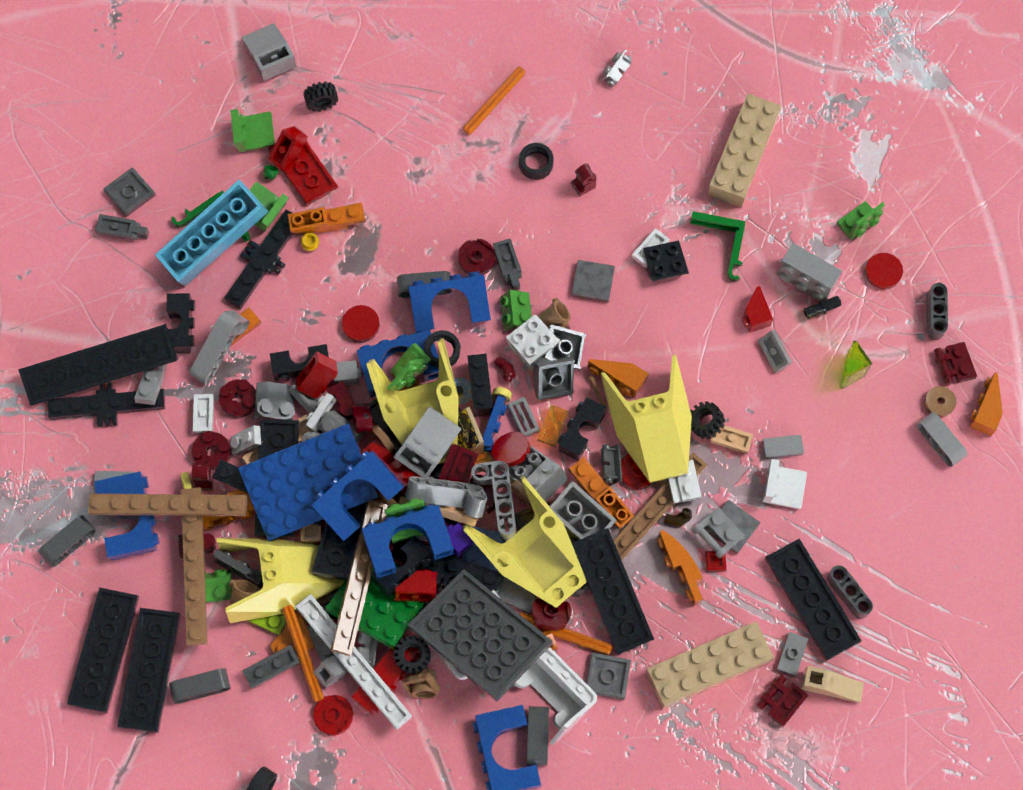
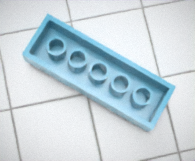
M238 180L159 250L155 256L177 282L186 286L269 211L242 181Z

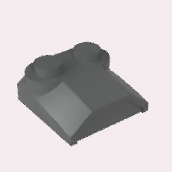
M552 324L549 325L548 329L556 336L559 343L541 358H547L550 361L574 358V369L580 370L586 334Z
M540 358L534 363L533 387L538 400L574 393V358L551 361L547 358Z
M257 382L253 420H293L295 408L294 396L289 392L291 386L275 382Z

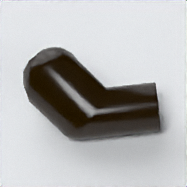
M683 508L682 512L676 516L666 513L664 523L679 527L683 526L691 520L692 510Z

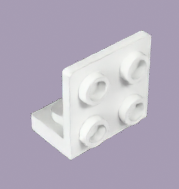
M533 315L506 337L508 346L531 372L533 371L534 363L559 343L556 336L537 315Z
M771 459L768 466L763 502L801 509L807 472L779 467V460Z

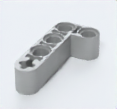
M233 310L223 312L212 328L189 374L207 385L213 379L234 338L237 335L243 334L247 329L249 320Z
M503 461L478 463L473 466L471 471L473 481L481 486L493 484L498 532L501 538L509 540L516 534V524L508 465ZM497 469L505 470L503 475L495 474ZM479 471L486 473L482 478H478L475 475ZM501 487H504L508 490L505 494H499L497 492L498 489ZM503 506L510 508L507 513H501L499 510ZM508 520L509 531L505 532L504 521Z
M418 476L409 477L405 498L408 500L423 499L424 503L464 508L465 513L474 518L483 517L487 496L479 485Z

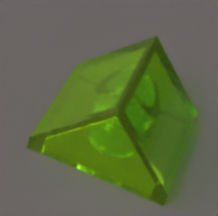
M854 340L846 355L840 383L841 389L865 377L872 365L871 360L862 347Z

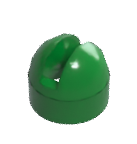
M265 165L263 169L264 178L268 179L269 177V180H274L278 175L279 169L271 165Z

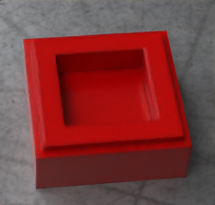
M715 551L705 552L706 572H724L727 570L726 554L719 559L715 555Z

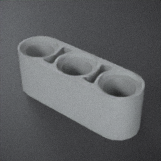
M932 412L917 422L916 425L920 433L948 466L953 467L968 455L964 446L936 413Z

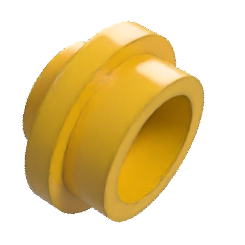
M307 233L301 238V246L304 250L314 251L318 248L320 242L317 235Z

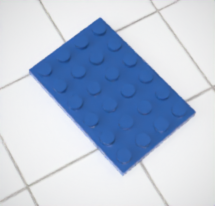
M349 423L238 468L268 541L323 519L312 506L315 502L313 498L321 491L326 493L330 489L328 484L336 477L340 480L345 476L343 471L351 464L355 467L360 462L358 458L362 455ZM358 479L349 482L345 486L342 493V502L347 510L379 496L371 482Z

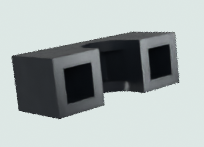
M190 293L167 294L166 312L169 318L181 320L177 328L168 329L176 353H191V346L195 344L194 335H192V329H195V318L192 317V311H195L196 304L195 300H192Z
M327 344L308 347V358L302 363L293 362L289 350L270 353L274 380L286 382L291 378H297L316 352L329 357Z
M487 354L467 355L474 417L491 415L493 404Z
M586 397L584 402L580 401L576 408L578 413L575 418H570L566 426L568 428L566 434L562 433L558 439V451L579 461L589 441L579 433V429L583 426H591L597 429L606 414L607 407Z
M416 536L401 547V556L407 562L402 567L396 568V573L376 578L375 572L371 573L372 582L388 598L395 594L398 585L416 571L428 567L432 561L431 550Z

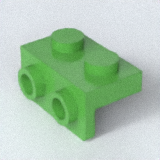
M509 290L500 297L504 331L518 328L532 317L529 292Z
M225 569L215 570L214 573H206L205 571L206 602L230 600L232 587L229 586L231 571H226Z

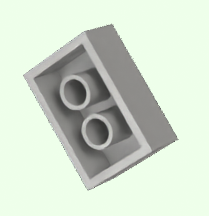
M792 243L783 257L776 275L784 282H790L795 285L798 290L811 294L815 300L824 301L828 299L837 285L842 270Z
M573 481L550 505V508L563 522L568 536L576 541L606 528L610 529L617 521Z

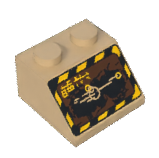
M467 407L458 413V426L462 428L458 433V446L477 452L480 455L484 453V440L470 407Z

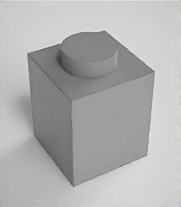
M356 360L336 362L338 374L335 378V384L343 381L345 386L359 385L362 371L361 366L357 367Z
M333 655L322 661L313 673L327 688L341 680L348 671L338 658Z

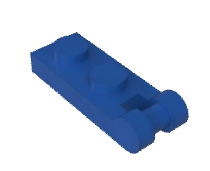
M498 396L483 435L485 452L492 451L494 433L498 434L501 426L499 419L505 415L507 410L505 398Z

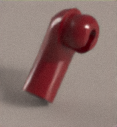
M498 356L494 365L503 369L504 375L502 378L510 383L516 375L514 367L510 362Z

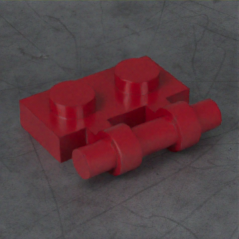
M965 342L946 346L947 354H943L941 348L934 349V358L940 366V375L945 380L946 385L954 383L952 379L954 376L957 383L977 377ZM946 361H950L952 369L948 368Z
M781 674L777 680L774 679L771 682V687L768 691L759 697L760 701L756 706L760 710H763L766 705L770 706L772 709L767 715L784 727L809 695L794 683L789 688L785 687L783 684L787 678ZM779 691L783 695L776 702L772 698Z

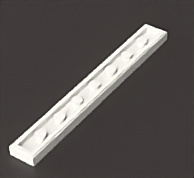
M310 594L295 607L331 650L337 625ZM355 646L350 657L333 652L396 730L412 718V715Z

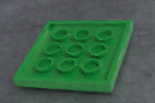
M394 562L396 568L402 567ZM370 577L358 630L394 650L396 644L400 642L399 640L403 638L409 629L408 624L420 613L427 602L395 601V594L388 598L372 582ZM347 581L342 584L326 607V612L336 618H339Z

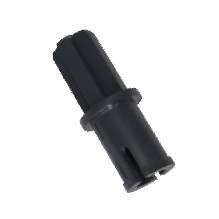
M834 296L824 301L819 300L817 304L803 308L806 318L810 319L822 313L825 315L827 311L840 307L842 304L839 296Z

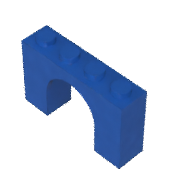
M474 271L469 272L468 276L461 277L460 274H454L449 276L450 279L442 280V277H435L430 279L431 282L423 283V280L412 281V285H408L415 331L435 329L432 301L437 293L448 288L460 290L466 295L472 323L491 320L484 274Z
M430 329L418 331L411 335L403 334L390 341L382 340L372 346L364 345L356 350L370 398L375 397L376 393L366 363L374 359L382 369L384 362L389 356L399 352L405 353L414 343L424 351L425 341L431 334ZM433 343L431 353L439 359L435 344ZM428 363L427 369L422 373L425 382L439 377V369Z
M365 451L358 458L360 462L355 467L351 464L343 471L345 476L340 480L336 477L328 484L330 489L326 493L321 491L313 498L315 500L312 504L314 509L343 541L360 527V524L345 509L342 502L343 490L349 482L358 479L367 480L388 501L405 486L374 451L370 453Z
M141 471L94 481L96 494H147L146 488H149L148 478ZM140 515L138 524L130 532L104 538L107 558L116 560L157 551V545L160 542L158 533H154L153 528L156 525L155 516Z
M427 505L420 511H408L401 517H388L384 522L378 524L375 522L365 525V528H362V536L376 578L396 573L389 543L392 537L401 530L413 529L422 533L428 541L434 560L453 555L454 548L439 505Z
M523 705L475 715L476 721L472 722L474 733H479L480 741H477L479 754L483 753L485 761H482L481 765L483 773H488L487 790H532L541 788L537 765L515 770L505 769L497 764L492 755L493 743L500 735L527 728Z

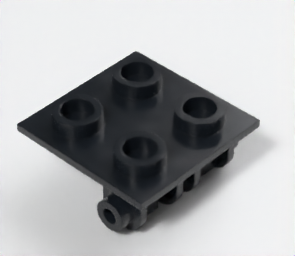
M679 240L643 248L650 271L649 278L653 282L689 274Z

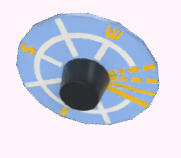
M455 378L454 381L459 396L458 405L469 402L472 398L471 384L466 379Z

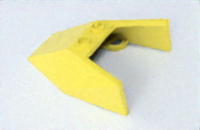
M444 338L437 342L439 347V377L437 380L402 391L397 389L390 391L387 387L391 384V381L377 362L371 359L366 363L383 418L402 445L429 406L458 426L459 396ZM458 435L452 442L458 445ZM450 447L447 449V451L445 452V454L443 455L438 464L445 462Z
M672 355L669 390L665 393L633 401L625 400L605 372L601 373L603 389L616 436L648 481L651 483L688 474L692 416L676 355Z
M523 475L521 480L535 515L513 538L505 543H498L470 525L465 524L463 530L504 577L557 608L587 581L563 522Z
M217 538L221 552L225 550L230 553L255 548L259 551L263 588L225 608L229 623L284 614L282 608L288 605H292L295 611L297 610L295 606L310 594L315 599H318L340 588L345 582L344 580L312 574L319 544L282 539L268 541L267 539Z

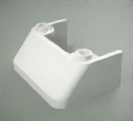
M550 647L514 684L518 688H526L531 684L559 712L554 717V725L559 731L550 741L552 745L570 731L597 702L596 693Z

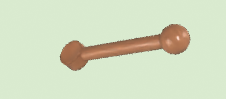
M590 375L588 380L592 383L600 404L608 409L595 383V376Z

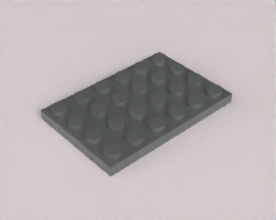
M464 569L408 624L409 629L496 702L553 644L550 638Z

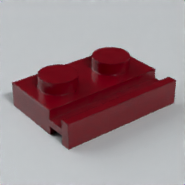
M452 443L438 479L468 483L479 453Z

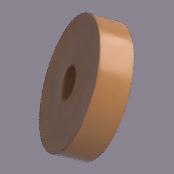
M937 386L927 393L924 405L929 413L934 412L940 418L950 415L955 409L956 397L950 389ZM937 400H942L943 404H939Z
M373 426V432H370L373 438H377L389 452H392L395 448L388 436L379 426Z
M515 480L511 484V490L525 505L532 508L523 483Z

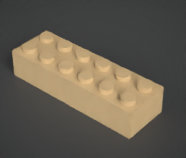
M747 93L709 185L707 195L739 207L743 206L782 105Z
M756 621L649 667L646 670V676L663 710L769 664L774 659V656Z

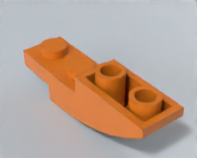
M362 202L326 210L325 207L288 214L291 233L338 231L349 229V225L366 222Z
M582 457L568 469L580 484L579 487L617 520L614 525L618 529L635 517L614 490L607 486L585 457Z
M659 531L656 540L659 549H663L665 553L663 558L666 567H670L672 572L680 570L678 576L681 583H685L687 588L685 594L688 601H692L693 606L701 604L703 598L697 584L702 582L703 577L698 566L680 542L666 531Z

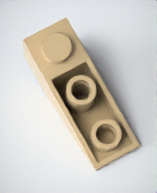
M807 666L804 670L801 690L861 703L864 683L829 670Z

